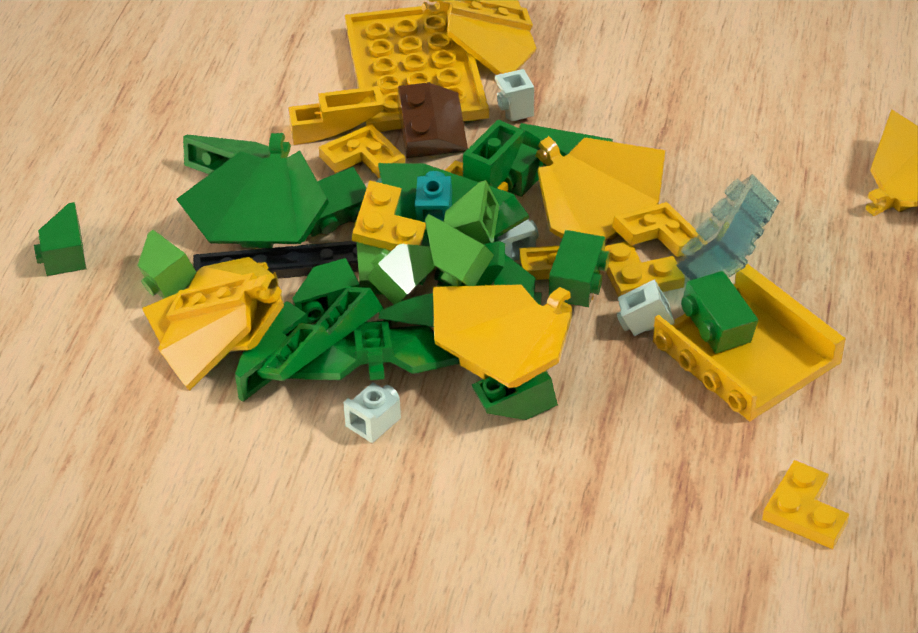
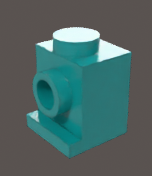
M430 171L425 176L417 177L416 218L417 221L425 222V218L430 214L444 222L445 212L452 206L451 176H445L439 171Z

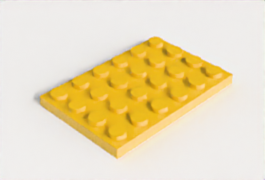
M422 6L345 15V26L358 88L379 86L384 103V110L365 121L366 126L372 124L379 132L401 129L397 105L398 86L427 82L458 92L463 121L489 118V106L476 60L447 36V12L442 11L437 15H428L423 13Z

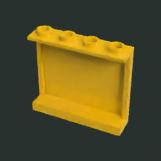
M744 263L736 268L735 284L733 285L758 318L751 343L715 354L708 342L701 338L699 329L692 319L685 314L675 319V323L672 325L660 315L655 316L653 342L661 351H665L675 359L684 370L689 371L698 378L708 390L716 393L727 402L733 411L739 412L750 422L842 362L846 338L748 263Z

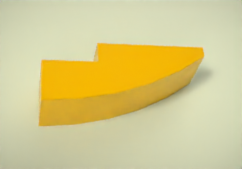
M379 86L318 93L319 103L288 107L293 144L310 143L335 136L362 124L383 111L384 103Z

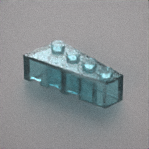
M753 174L742 182L736 179L725 189L726 198H722L711 208L712 217H708L696 229L699 235L688 241L681 249L684 255L676 266L690 280L719 271H724L729 278L745 268L748 260L745 258L746 255L749 256L753 253L756 247L753 243L762 236L764 232L762 227L770 221L780 202Z

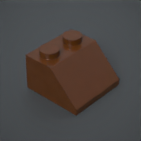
M430 82L398 86L397 105L406 159L464 152L468 149L458 92Z

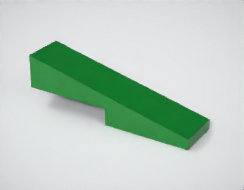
M347 287L315 325L300 323L258 370V374L263 379L285 381L384 308L371 288Z

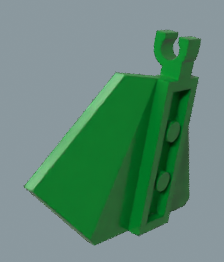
M271 133L269 158H261L240 151L176 199L210 244H240L242 248H273L274 244H301L309 236L329 201L301 151L299 150L288 157L291 145L289 142H283L285 140L283 133Z
M378 163L382 183L402 188L395 215L417 220L415 200L418 176H425L430 171H439L445 176H451L452 205L479 183L422 163ZM489 186L499 204L494 237L496 239L528 220L529 214L514 194ZM427 228L425 229L421 246H430ZM427 276L419 283L420 285L424 284Z
M388 320L371 321L360 325L288 379L342 380L361 364H368L370 380L385 379L384 362H391L415 374L460 364L458 357L435 344L434 331L429 326L389 328Z

